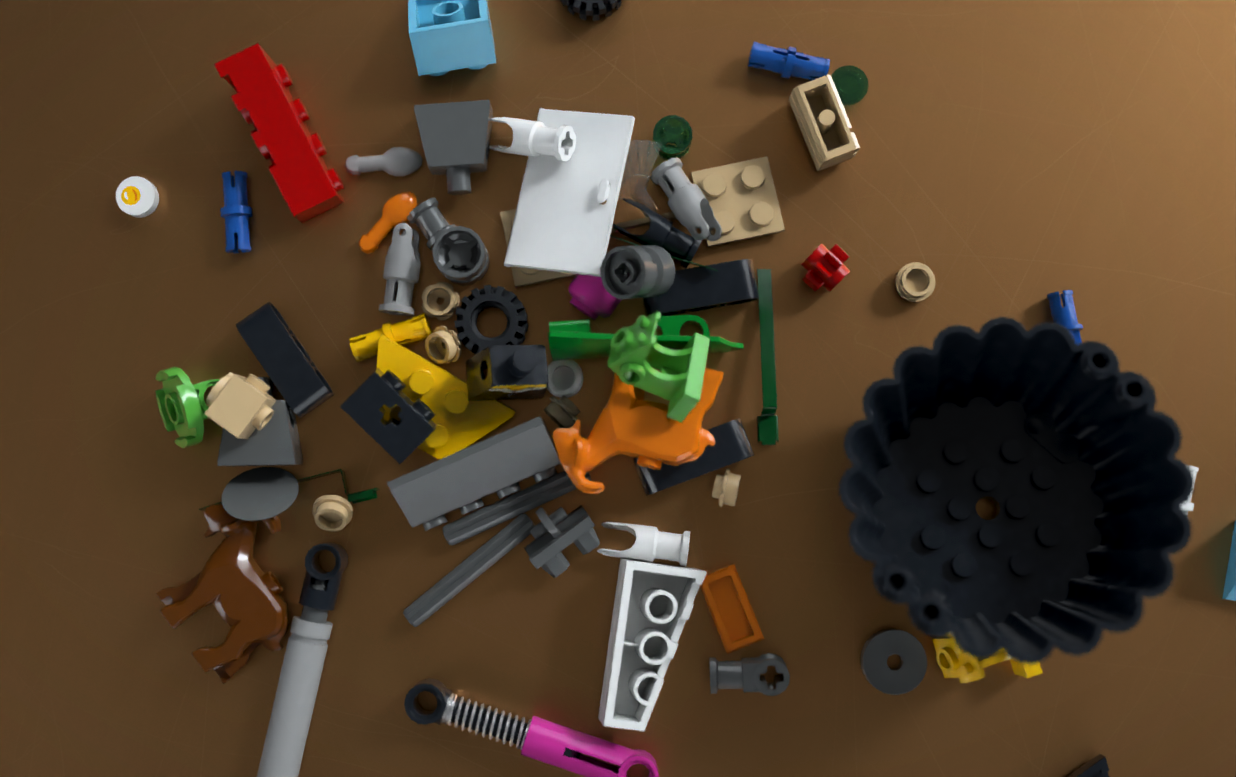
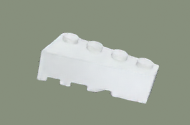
M620 558L598 719L603 726L645 731L664 683L663 678L671 659L675 655L681 632L686 620L689 619L694 606V599L700 585L702 586L707 571Z

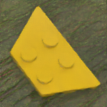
M380 336L378 340L377 368L383 373L387 370L392 371L406 386L402 392L413 402L419 398L435 414L431 419L436 424L435 430L417 447L440 460L467 448L514 416L516 411L498 400L469 401L467 382L386 336ZM385 404L383 405L385 408L383 418L388 421L392 417L397 421L401 420L398 416L401 408L398 405L392 408L387 407Z

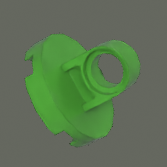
M172 367L159 371L156 374L155 380L162 381L163 388L155 390L159 412L168 432L176 430L179 438H176L174 442L181 448L199 444L203 440L204 419L209 418L204 414L209 408L204 401V393L208 387L215 386L220 379L192 384L187 374L181 368Z

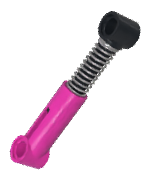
M428 678L421 680L409 690L405 697L404 706L406 714L418 724L436 723L441 725V723H445V725L448 724L450 726L454 723L455 728L461 725V729L465 730L467 727L469 733L475 730L476 735L480 732L482 737L489 735V740L496 737V742L502 739V743L506 744L508 741L510 747L516 744V748L521 750L520 755L585 777H628L626 772L634 764L646 766L649 770L648 777H659L656 760L645 750H633L533 716L532 720L530 719L528 722H525V717L519 720L518 715H515L513 718L511 717V712L505 715L504 710L499 713L498 708H495L494 711L491 710V706L484 708V703L478 706L477 701L474 704L470 703V699L467 702L463 701V696L458 697L457 694L454 695L452 693L453 690L447 689L437 679ZM428 691L434 694L437 699V708L435 710L426 711L420 707L417 700L420 692ZM581 753L586 754V755H589V756H592V757H595V758H598V759H601V760H604V761H607V762H610V763H613V764H616V765H618V767H617V766H614V765H611V764H608V763H605V762H602V761H599V760H597V759H594V758H591V757L582 755Z

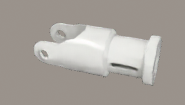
M510 117L490 119L493 122L506 123L513 130V141L510 147L489 145V148L492 150L530 157H538L541 154L552 155L557 160L564 162L570 160L574 153L576 135L572 126L562 125L559 128L545 127L539 121Z
M620 522L601 523V526L605 528L628 531L635 536L636 541L631 548L626 550L598 549V553L610 557L653 562L655 559L677 561L680 566H687L691 531L677 534L658 531L657 527Z

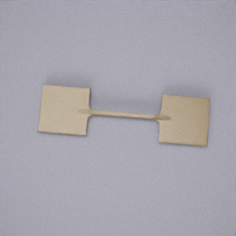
M768 156L691 172L693 184L698 185L708 200L714 217L722 228L721 237L717 241L706 239L708 247L785 231ZM516 209L500 212L507 247ZM673 212L660 214L669 220L677 219ZM645 217L616 223L615 225L627 230L650 225V219ZM613 227L611 229V233L618 232ZM713 228L711 234L715 235L716 230ZM511 267L515 288L577 275Z

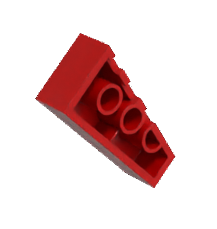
M259 43L215 63L214 66L220 77L224 78L236 90L237 93L232 95L231 98L249 125L253 124L255 130L251 131V136L266 160L270 159L272 165L269 166V170L293 216L301 223H304L343 204L344 201L339 191L345 189L334 167L329 170L327 169L322 159V156L328 154L317 133L310 134L305 124L306 121L310 120V116L300 98L293 100L288 90V87L292 86L293 82L283 63L276 66Z

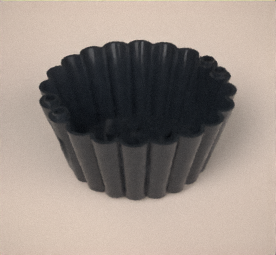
M998 317L985 323L979 333L970 327L962 325L949 326L939 332L934 339L932 349L916 346L902 351L896 358L893 366L894 378L880 379L873 382L866 389L863 396V410L866 419L854 423L844 437V449L847 458L853 466L845 471L839 485L841 501L848 510L856 514L849 529L850 544L859 556L865 560L875 562L872 573L873 583L878 593L888 601L897 604L908 603L911 621L922 633L929 636H944L952 633L956 644L962 651L973 657L985 658L995 655L1000 649H1003L1011 658L1019 663L1035 664L1049 657L1054 647L1066 654L1074 656L1085 655L1094 650L1100 643L1103 629L1118 633L1134 628L1143 615V598L1157 597L1164 594L1171 587L1174 579V565L1169 555L1180 552L1187 546L1191 538L1190 520L1180 506L1187 502L1192 495L1194 479L1191 470L1186 464L1174 457L1181 446L1180 428L1174 419L1165 413L1154 411L1156 396L1151 383L1140 374L1131 371L1120 372L1118 358L1115 352L1107 345L1097 341H1086L1076 345L1073 335L1065 327L1057 323L1045 322L1035 325L1031 330L1027 331L1021 323L1012 318ZM989 499L995 502L997 514L994 519L986 520L977 514L976 503L978 500Z

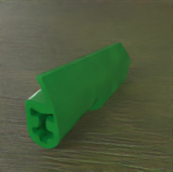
M697 315L660 316V320L657 322L656 328L660 330L662 335H655V342L668 349L682 350L692 336H680L679 334L686 325L699 327L702 335L710 338L708 353L744 349V343L730 342L719 336H710L708 324ZM590 319L549 322L548 341L552 359L556 361L609 357L610 343L615 334L592 333Z

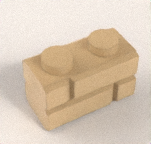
M831 74L793 88L788 100L817 171L853 158L856 152L859 151L860 146L854 132H850L852 126Z

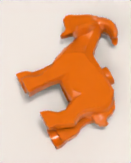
M705 368L700 401L682 423L667 417L668 405L644 400L645 390L624 383L614 373V384L610 398L587 439L580 435L581 420L577 419L572 427L557 428L552 434L559 462L574 486L586 494H599L605 489L603 483L589 481L585 478V475L617 454L638 458L637 465L655 470H661L662 464L678 466L696 461L703 454L707 446L714 447L715 445L713 435L701 427L705 413L714 404L718 389L723 380V372Z

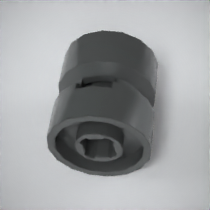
M462 226L450 227L441 232L434 242L432 250L434 262L441 273L452 283L462 286L472 285L480 281L487 273L490 264L489 252L480 236L472 229Z
M656 245L615 247L603 259L600 270L601 281L605 289L618 299L661 296L670 289L675 278V264L671 255L664 248Z

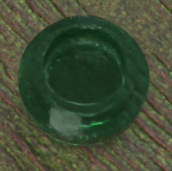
M851 65L842 66L835 70L831 76L843 105L857 104L865 97L868 91V79L865 73L858 67Z

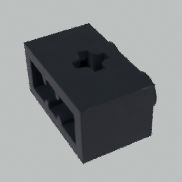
M377 368L340 407L387 453L401 464L435 430L436 424L431 420L435 414L419 398L415 402L408 398L402 392L406 387L405 384L392 371L387 370L383 373ZM385 404L389 408L398 405L401 408L398 414L401 420L397 421L393 417L388 421L383 418L385 413L383 405Z

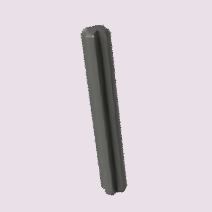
M563 471L445 525L442 528L443 535L447 543L453 546L577 488L567 473ZM588 472L586 473L585 478L591 481V476Z
M525 513L520 514L404 609L403 614L408 622L414 627H418L531 534L529 530L536 526L531 518Z

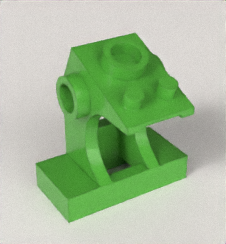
M657 311L648 317L641 315L635 324L628 328L623 327L615 333L610 343L611 350L607 366L624 383L669 400L667 417L682 423L700 401L710 338L695 332L682 350L668 349L656 343V337H654L661 313Z

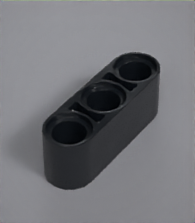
M742 259L706 265L718 271L703 267L676 270L674 282L666 293L657 297L643 298L646 317L657 311L661 313V316H673L758 300L759 294L753 260Z
M270 301L236 324L239 333L298 417L302 418L334 396L331 387Z
M741 418L708 429L715 439L714 447L707 446L703 454L696 461L678 466L662 464L661 470H655L637 465L638 458H632L646 496L754 456Z

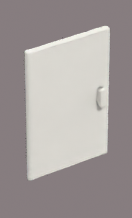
M540 108L536 121L542 122L545 127L559 128L562 125L572 126L576 135V146L570 160L566 162L559 161L552 155L528 156L504 266L601 277L600 270L608 248L635 118L629 115Z

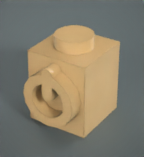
M229 372L227 376H224L216 383L208 394L206 404L210 407L204 414L235 437L248 440L255 429H263L274 414V410L271 408L277 400L267 393L271 387L255 375L250 373L246 378Z

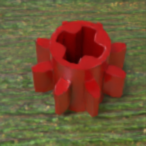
M820 244L801 264L808 271L802 280L815 292L821 286L830 292L850 272L843 264L850 256L837 244L830 250L823 244Z

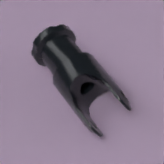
M627 198L622 199L647 214L650 219L649 229L640 235L632 234L612 224L614 229L641 245H656L664 248L672 257L692 261L702 240H696L673 226V221L639 202ZM680 261V266L684 269L690 264Z

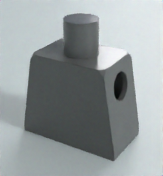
M490 100L414 105L419 133L432 175H446L447 192L449 195L470 194V173L485 172L488 168L493 122L490 121L493 118Z
M258 377L271 387L267 393L273 397V381L271 378ZM277 400L271 408L274 410V414L263 429H255L248 440L237 438L223 428L218 466L303 465L296 416L285 400Z

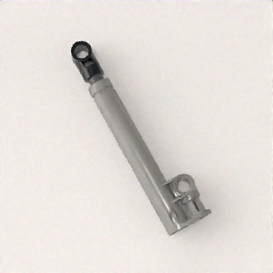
M327 542L313 546L305 557L306 574L299 604L303 605L301 616L293 617L290 630L292 634L288 639L257 777H298L328 648L327 640L330 639L333 623L327 621L328 612L335 608L342 573L348 565L347 552L337 543ZM323 550H328L335 556L336 564L331 572H326L319 566L318 557Z

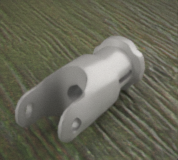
M676 157L657 166L652 171L650 179L654 184H659L668 197V206L677 220L688 229L694 239L704 240L706 238L709 241H717L721 237L722 228L714 217L713 210L698 185L692 184L682 170V161ZM697 228L701 230L700 234L697 233ZM713 228L716 230L715 235L711 234Z
M399 223L393 230L392 243L385 258L383 278L387 280L384 303L379 305V312L399 316H414L415 309L411 305L414 284L418 283L421 262L418 251L420 238L418 232L406 223ZM401 229H405V230L401 233V236H400V234H399L400 230H401Z

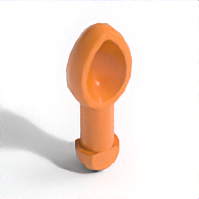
M410 191L401 192L391 197L385 203L380 220L366 235L363 234L359 239L358 245L362 252L368 254L375 252L379 248V243L396 225L409 222L407 216L417 207V198L414 193Z

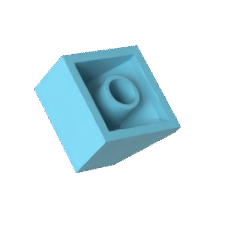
M408 0L409 37L419 76L428 74L431 76H441L449 71L464 68L478 70L486 67L488 64L496 63L495 45L487 0Z

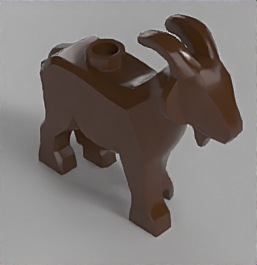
M214 504L207 507L204 512V516L209 524L204 536L207 538L217 532H221L226 537L211 554L203 570L198 575L179 587L162 589L156 595L166 605L160 612L173 629L179 627L188 618L210 604H214L222 619L231 626L224 643L217 647H201L192 653L205 673L214 669L224 684L247 663L251 652L258 645L262 644L270 651H280L283 648L281 639L288 630L289 621L287 603L280 595V592L283 591L282 584L271 571L264 573L253 559V546L258 521L237 519L228 514L222 504ZM278 515L261 520L267 525L272 534L281 531V521Z

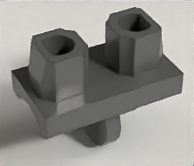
M582 505L570 514H567L560 507L551 515H548L541 507L535 511L541 522L529 530L535 540L524 549L536 569L542 567L553 578H556L570 566L569 561L561 552L574 542L584 555L599 546L600 541L593 529L595 524Z

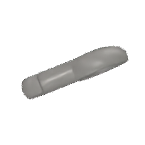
M395 147L387 150L383 155L350 156L345 161V169L352 175H360L363 172L385 171L393 176H406L417 171L422 165L423 160L421 155L415 150Z

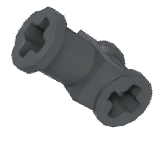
M766 653L759 657L741 658V661H717L716 657H709L710 694H717L720 689H743V692H761L764 695L775 696L784 692L789 685V670L784 660L777 654ZM772 665L775 666L776 672L781 673V675H775L774 682L768 683L765 676L760 674L766 673L767 666Z

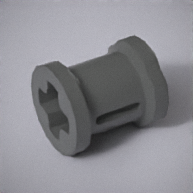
M435 197L419 204L407 216L411 224L415 223L428 240L426 245L430 250H433L434 242L441 232L450 227H456L455 224L450 225L437 208L439 202Z

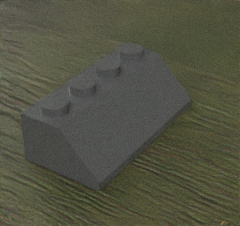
M539 416L389 481L387 484L412 528L423 525L425 531H428L448 522L445 514L460 509L462 515L483 507L482 498L497 493L498 498L501 499L520 491L519 482L533 477L535 482L538 483L558 474L555 467L560 465L546 423Z

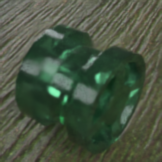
M668 115L661 118L653 131V148L656 154L665 160L676 157L679 159L683 158L691 146L692 129L690 124L684 118L677 115Z

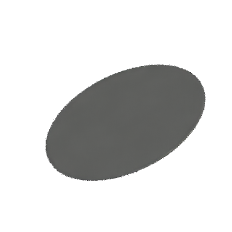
M276 467L254 468L239 474L226 485L222 493V505L228 514L237 519L246 521L265 520L279 515L294 503L298 496L299 485L296 478L284 469Z

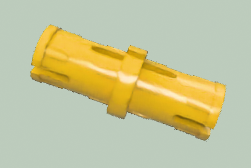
M422 313L402 322L391 324L389 321L383 323L382 328L351 337L349 342L355 360L361 362L377 355L378 340L381 335L404 347L426 339L428 335L432 334V330L426 314Z

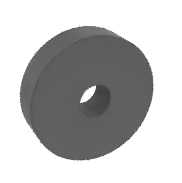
M889 628L876 632L866 641L861 651L860 664L865 678L872 686L886 694L900 695L913 690L921 683L927 669V656L922 644L913 635L900 629ZM897 654L900 658V664L896 668H889L887 665L888 657Z

